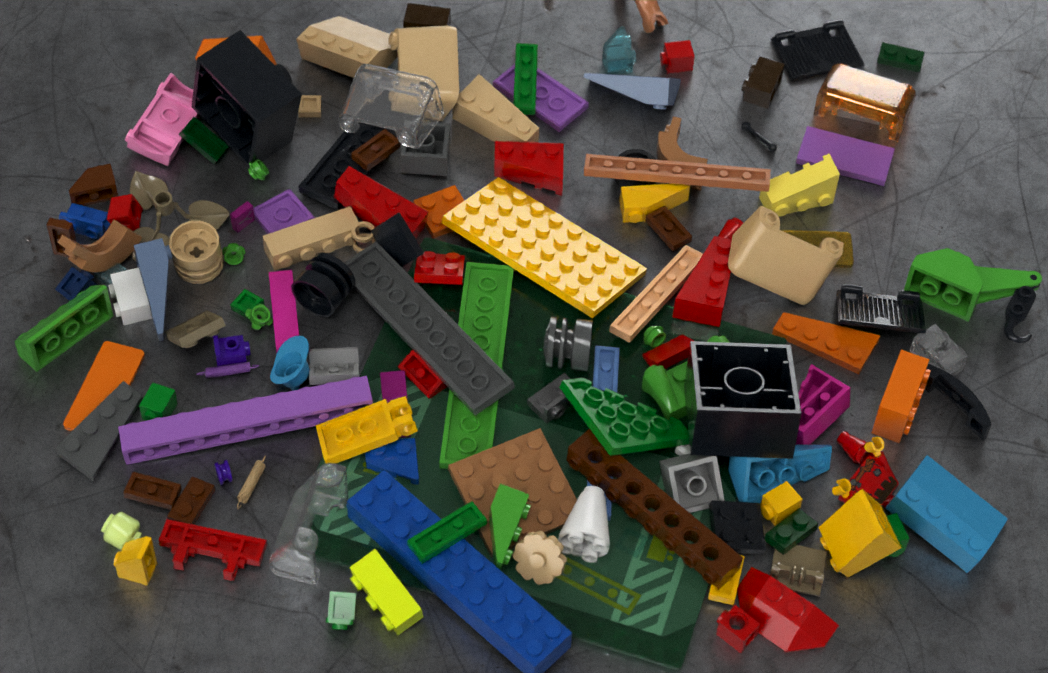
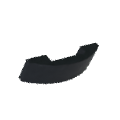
M928 364L927 369L931 370L925 390L928 393L935 388L968 416L965 425L979 438L985 440L992 424L980 400L960 380L948 372Z

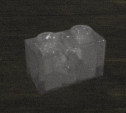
M936 324L927 328L926 333L916 335L910 347L911 353L930 359L928 364L936 366L952 376L964 370L968 358L965 351L957 346L949 338L948 334Z

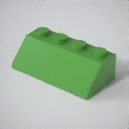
M105 285L90 286L85 291H81L67 304L60 306L53 314L42 319L32 329L22 333L14 341L18 355L38 372L111 319L113 312L107 287Z

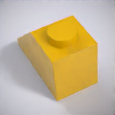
M148 536L125 542L122 550L118 551L114 558V566L119 578L147 586L158 564L152 538Z

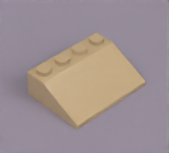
M341 16L309 25L296 39L302 59L371 85L398 57V51L392 50L391 45L388 44L389 33Z

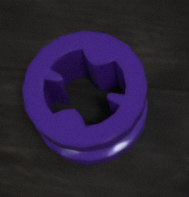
M224 460L222 464L214 463L220 485L224 484L226 480L233 482L228 461Z

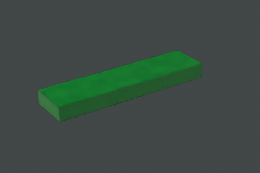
M516 43L513 105L525 115H535L538 44Z

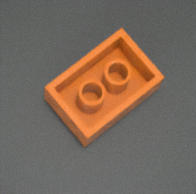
M904 350L900 351L881 400L871 434L900 443L903 434L908 436L931 370L927 369L930 359Z

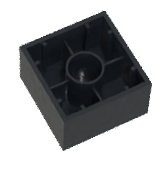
M241 30L197 58L191 107L249 168V162L253 163L257 159L263 162L292 142L302 93L292 84V78L284 66L281 64L274 65Z
M690 341L684 383L690 454L793 459L801 418V408L791 345Z

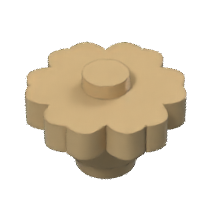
M543 531L529 532L523 540H520L515 545L513 558L519 562L516 565L517 572L525 580L533 578L534 582L538 585L550 584L555 576L561 575L565 569L567 558L561 554L564 549L563 544L553 535L546 537Z

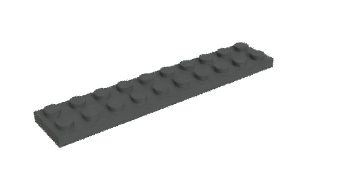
M374 242L344 262L354 274L356 279L354 288L408 346L422 358L428 367L475 416L515 388L514 382L414 282V279L377 242Z

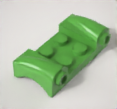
M717 335L712 336L707 341L730 343L725 336L718 337ZM688 361L668 371L662 365H652L644 372L642 390L655 399L664 418L668 420L670 417L680 419L687 415L684 383Z

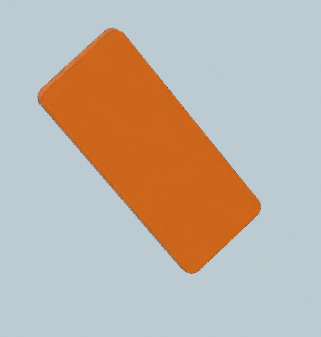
M105 341L63 422L64 428L73 431L123 381L131 386L145 357L144 351Z

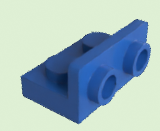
M75 203L71 204L67 213L61 212L59 214V220L64 219L73 223L75 233L85 235L91 239H100L110 226V223L107 221L108 212Z

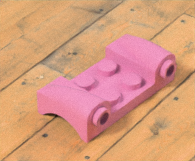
M170 73L165 82H161L155 97L135 127L127 133L125 138L127 148L151 160L169 166L183 140L178 134L193 117L196 119L200 117L191 107L193 89L185 86L174 74Z

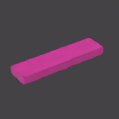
M292 270L268 272L276 353L286 340L299 336L296 300L291 290V285L294 282Z

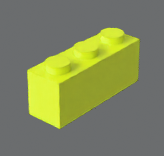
M376 549L349 567L352 573V577H350L352 584L358 591L364 590L367 594L366 602L373 611L378 609L383 615L380 620L388 631L393 629L399 636L424 617L420 606Z

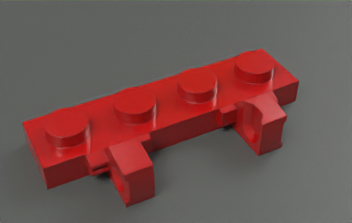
M169 519L166 520L158 540L159 546L171 548V554H175L172 560L174 562V569L184 571L183 565L188 562V557H195V554L220 558L222 563L227 564V568L223 570V577L229 581H234L238 569H244L246 564L260 567L267 547L266 539Z

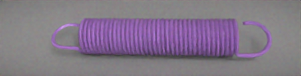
M250 362L218 367L214 366L205 368L206 372H199L196 375H204L201 373H205L206 378L249 373L250 368H257L259 365H252L256 367H250Z

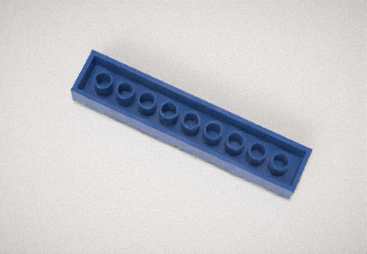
M385 470L347 500L349 519L523 673H544L571 648L572 632L465 539L460 540L422 564L408 547L407 540L440 521L441 518Z

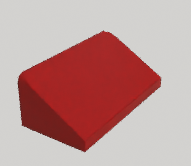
M682 334L642 354V357L649 366L662 365L666 369L688 358L690 341L694 340Z
M414 350L397 366L401 371L405 370V375L429 399L447 388L443 381Z

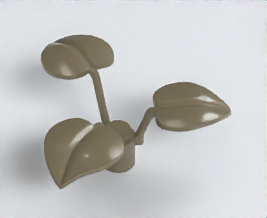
M135 171L132 177L130 194H133L142 206V211H147L155 206L157 212L155 231L150 227H141L134 231L142 237L139 244L162 238L164 246L169 245L168 236L159 233L161 228V217L170 215L174 209L184 218L190 219L189 221L209 223L216 231L230 215L229 211L223 206L207 200L191 203L189 214H187L179 207L177 202H173L172 195L168 192V187L163 180L139 171ZM134 250L131 254H132L133 260L136 262L135 250Z

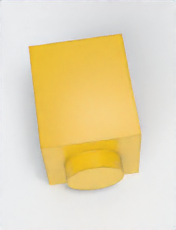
M786 481L762 496L761 513L766 520H770L776 526L797 509L801 508L803 499Z

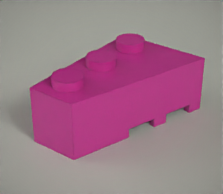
M812 364L808 369L805 380L801 383L798 393L801 418L796 445H811L850 407V387Z

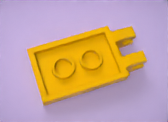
M406 396L391 400L389 403L384 399L316 425L323 458L327 467L397 441L402 435L407 437L418 432L412 417L413 412Z

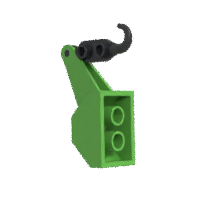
M945 248L916 255L911 264L904 290L918 292L922 302L968 322L977 304L1012 296L1005 310L1006 323L1004 325V333L1014 343H1025L1031 339L1032 334L1029 333L1025 337H1019L1014 334L1013 329L1026 319L1036 299L1035 291L1040 286L1042 276L1036 271L974 266L970 257Z

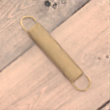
M266 455L262 461L257 460L237 497L239 500L237 509H239V502H248L266 467L262 463Z

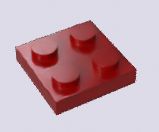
M425 251L416 260L414 282L462 285L465 255H459L455 252L436 254L432 251Z

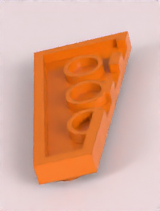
M783 312L772 331V335L858 375L868 361L881 336Z

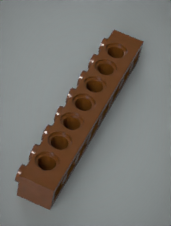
M590 429L568 447L566 461H568L572 469L581 472L591 485L601 488L610 501L620 505L630 518H635L640 522L649 534L655 535L668 550L674 551L679 555L688 567L694 568L699 572L708 584H713L717 589H720L740 570L743 560L741 555L621 455L609 456ZM647 508H652L656 511H650ZM686 541H692L694 544H689ZM705 557H711L714 560H708Z

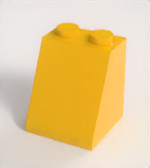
M863 489L858 491L818 527L822 534L820 541L825 550L831 553L830 563L837 573L841 572L848 578L902 548L881 504Z

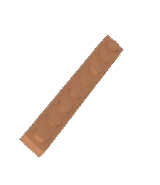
M586 154L584 176L766 192H769L771 169Z

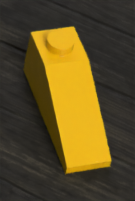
M671 183L621 187L620 208L623 223L643 222L646 220V215L663 206L670 210L688 201L690 185Z

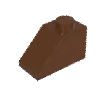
M111 163L87 168L69 189L71 203L87 206L111 201L112 197H117L118 192Z

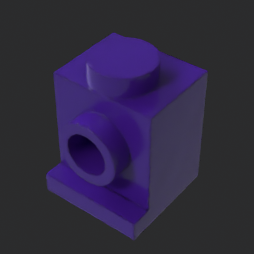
M243 335L224 338L213 336L217 367L247 362L246 356L251 355L249 341L243 340Z

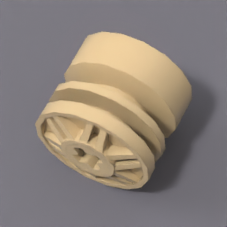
M188 221L174 229L169 239V247L177 275L183 281L191 284H204L215 279L222 271L224 265L220 238L216 229L203 221Z

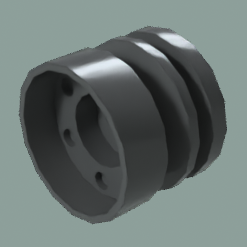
M551 316L544 341V355L547 368H552L553 358L558 357V369H562L565 358L570 359L571 370L588 372L593 320L577 319L574 329H568V319L563 317L562 328H557V317Z

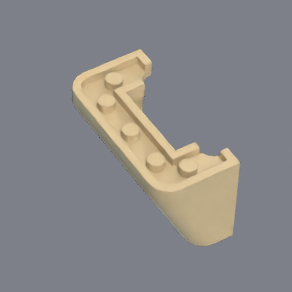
M456 27L396 28L394 32L390 33L388 39L391 49L398 51V84L395 89L391 90L389 100L392 102V111L443 121L456 104L459 96Z
M760 206L733 234L728 267L739 278L798 304L806 305L816 296L842 256L844 243L828 237L820 243L819 247L781 231L778 215L774 211Z

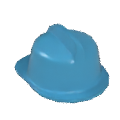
M294 336L281 345L270 374L271 382L283 384L294 391L299 390L300 385L307 380L310 371L307 362L309 343L305 337Z

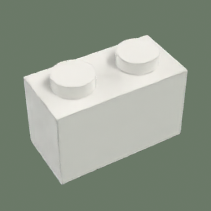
M139 267L110 274L112 284L108 285L111 299L116 298L117 300L116 303H113L116 317L121 316L123 325L152 319Z

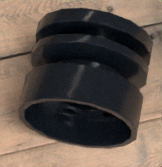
M322 252L314 256L305 270L293 282L291 290L295 299L309 312L317 316L329 317L341 304L342 299L356 285V279L350 268L339 258Z

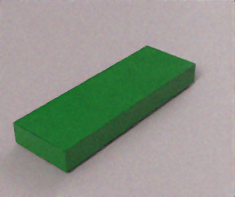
M471 501L408 539L407 545L423 564L485 526L487 518Z

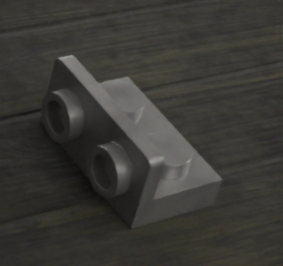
M565 373L527 399V405L546 424L553 419L560 418L565 410L572 406L559 388L562 380L570 379Z

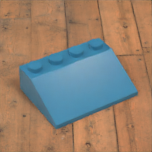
M926 455L885 507L892 514L897 513L902 522L966 573L982 559L1008 520L1007 517L928 455Z

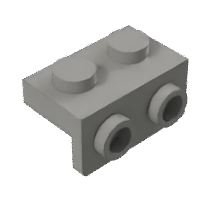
M357 347L309 350L310 385L319 386L328 382H338L359 377Z

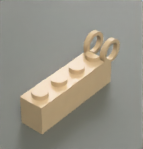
M351 206L263 235L264 251L274 271L310 260L317 253H331L346 246L352 245L354 251L359 253L364 249L359 248L356 245L357 242L366 243L371 241L372 244L376 242L372 232L371 234H360L359 228L367 227L372 230L375 227L366 221L359 222Z

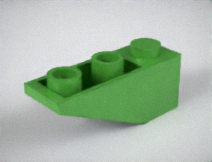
M503 484L499 485L489 512L494 565L499 570H501L503 564L508 566L513 550H510L509 547L512 541L517 543L522 530L518 526L521 518L526 520L531 505L527 504L529 494Z

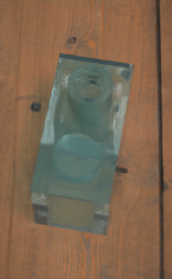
M620 26L603 45L602 62L606 74L618 75L632 73L633 63H636L635 50H631V36L626 33L624 26Z

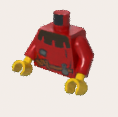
M872 437L873 442H866L865 450L869 453L873 452L872 457L869 455L850 480L846 478L836 480L839 486L833 487L832 493L835 496H839L838 500L844 504L862 489L881 504L882 508L886 507L894 497L893 494L899 482L882 451L884 441L881 437Z

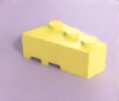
M830 154L824 155V160L816 164L810 165L808 162L802 165V170L791 175L788 171L770 179L769 192L760 191L759 198L763 207L774 211L781 217L789 213L802 212L811 208L832 204L840 173Z

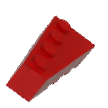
M349 166L336 182L334 198L345 208L351 206L355 216H358L362 221L369 222L374 227H377L395 214L400 213L416 239L425 228L428 211Z
M718 236L713 237L675 298L672 318L720 327L731 275L728 260L732 239Z

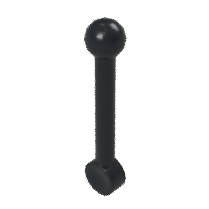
M745 121L742 123V130L751 132L766 144L770 151L774 152L777 150V145L770 143L751 128L750 122Z

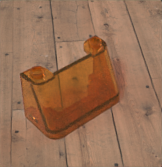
M835 64L830 69L818 91L813 115L824 118L829 111H832L834 115H836L838 109L880 122L879 129L883 130L885 127L889 131L888 139L899 142L914 104L916 91L909 84L871 74L845 64Z

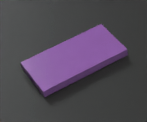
M515 64L493 81V87L511 100L514 99ZM537 68L535 116L560 132L588 109L589 102Z
M807 126L796 164L804 165L809 162L810 165L824 160V155L830 154L840 175L884 186L895 148Z

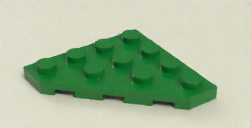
M585 378L566 379L561 382L559 388L609 456L690 445L688 430L680 420L674 417H670L668 420L657 415V410L638 402L637 406L623 400L624 395L605 388V391L591 386L592 381Z

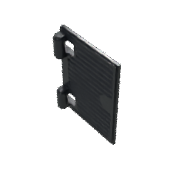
M841 19L825 22L823 27L795 32L792 29L780 31L775 34V37L771 38L782 63L785 64L784 67L791 81L865 66ZM837 29L840 35L831 36L830 30ZM789 39L792 45L783 47L781 40Z
M845 283L841 285V290L836 292L839 324L926 333L923 305L920 293L901 290L898 291V296L864 293L861 285ZM846 293L856 294V299L846 298ZM903 300L913 301V306L903 305Z

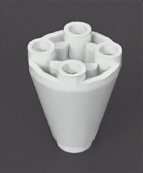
M596 486L584 488L558 536V541L564 546L562 553L582 557L585 562L589 563L596 562L598 557L607 554L610 547L606 498L604 491Z

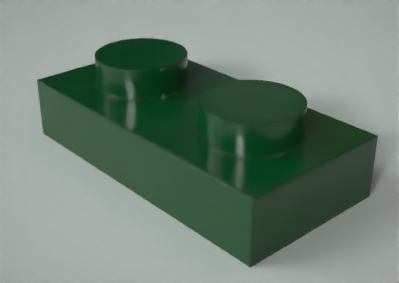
M882 42L877 63L920 73L925 52Z
M799 508L765 534V541L784 555L816 531L818 522Z

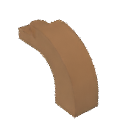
M673 116L671 125H666L665 132L659 131L657 160L707 164L708 159L689 155L679 147L677 141L682 118ZM690 185V188L701 190L702 186Z
M113 220L105 234L94 243L87 245L79 244L65 235H62L57 243L66 248L64 253L69 256L68 260L82 270L102 272L116 267L128 258L134 251V245L139 244L142 237L123 224Z

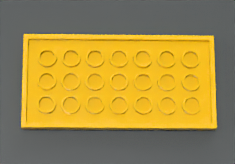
M499 177L442 217L441 223L591 318H594L643 278L647 271V268Z

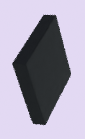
M400 213L395 214L371 230L378 244L401 267L424 254V251Z

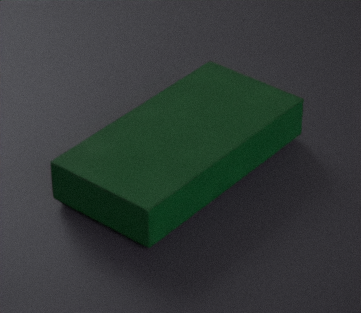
M195 117L178 134L213 164L229 147Z

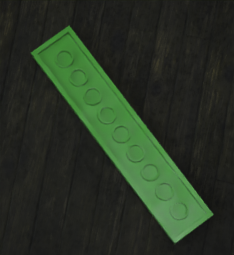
M467 262L458 325L502 369L514 269L508 265ZM449 389L439 468L448 469L449 464L493 447L499 399L475 416Z

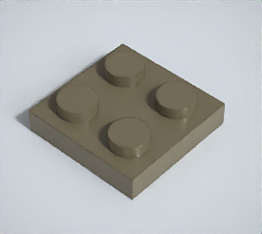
M206 310L165 331V334L170 342L182 348H190L198 344L199 339L218 334L220 332L219 329L226 325L221 316Z

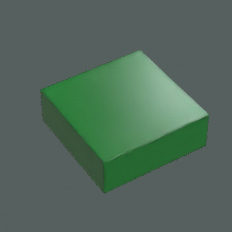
M244 289L230 304L231 310L246 318L245 312L247 309H253L259 304L264 305L265 303L263 298Z

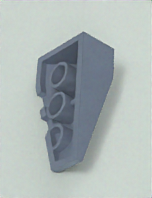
M584 73V78L645 104H653V109H666L667 105H674L681 84V78Z
M161 238L134 245L137 267L140 270L159 341L164 340L169 260L172 259L169 245L164 246L163 239Z

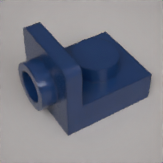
M72 266L55 290L71 301L81 291H85L89 286L98 284L92 280L95 277L93 274L85 270L79 271Z

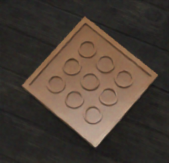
M541 428L448 465V471L465 505L473 501L487 518V524L478 529V532L491 557H493L489 512L500 484L529 494L527 504L531 505L526 520L521 518L518 526L522 530L517 543L523 540L529 532L543 531L547 535L561 529L577 501ZM512 541L509 549L515 548L517 543Z

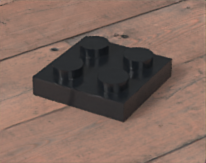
M712 500L709 503L711 531L737 553L763 554L766 551L760 503Z

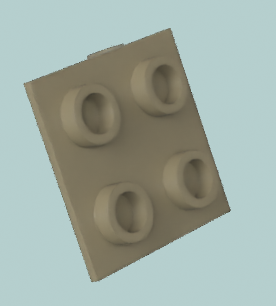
M796 545L786 554L782 555L774 549L770 576L794 592L820 597L827 551Z

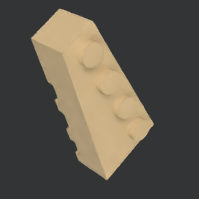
M480 74L459 94L458 100L453 107L454 120L493 142H539V127Z

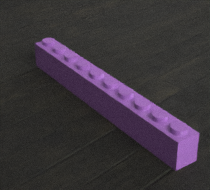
M367 376L353 377L348 380L328 382L324 385L304 387L299 390L279 392L275 395L255 397L250 400L230 402L226 405L205 407L192 412H181L172 416L156 417L148 421L132 422L127 425L118 426L121 449L125 463L129 465L313 427L371 405L373 400Z

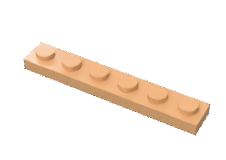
M685 245L610 325L609 332L630 343L684 285L703 253Z

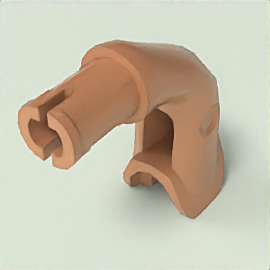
M634 0L642 17V25L646 33H651L655 30V22H657L658 26L668 24V20L661 12L657 0Z

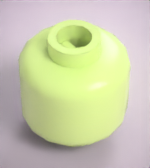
M118 512L115 515L111 513L101 529V532L104 533V541L122 550L125 542L141 538L142 533L138 531L140 522L124 512Z

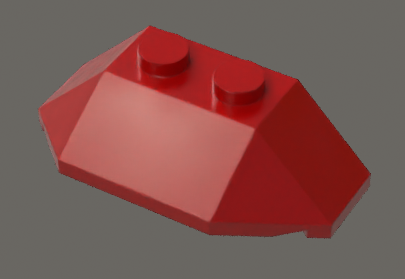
M752 566L738 585L737 592L740 609L760 623L758 634L786 653L824 648L839 627L834 620L814 604L772 576Z

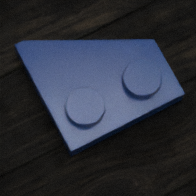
M415 438L399 439L365 452L367 469L376 472L385 470L394 478L401 476L410 479L412 484H419Z

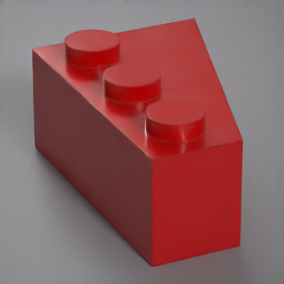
M495 141L494 176L519 184L526 182L535 185L536 189L542 190V188L555 191L556 195L562 196L564 143Z

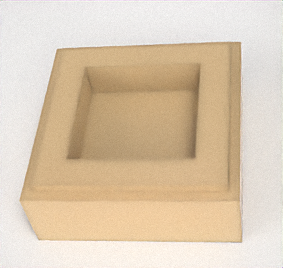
M302 95L298 117H321V95Z

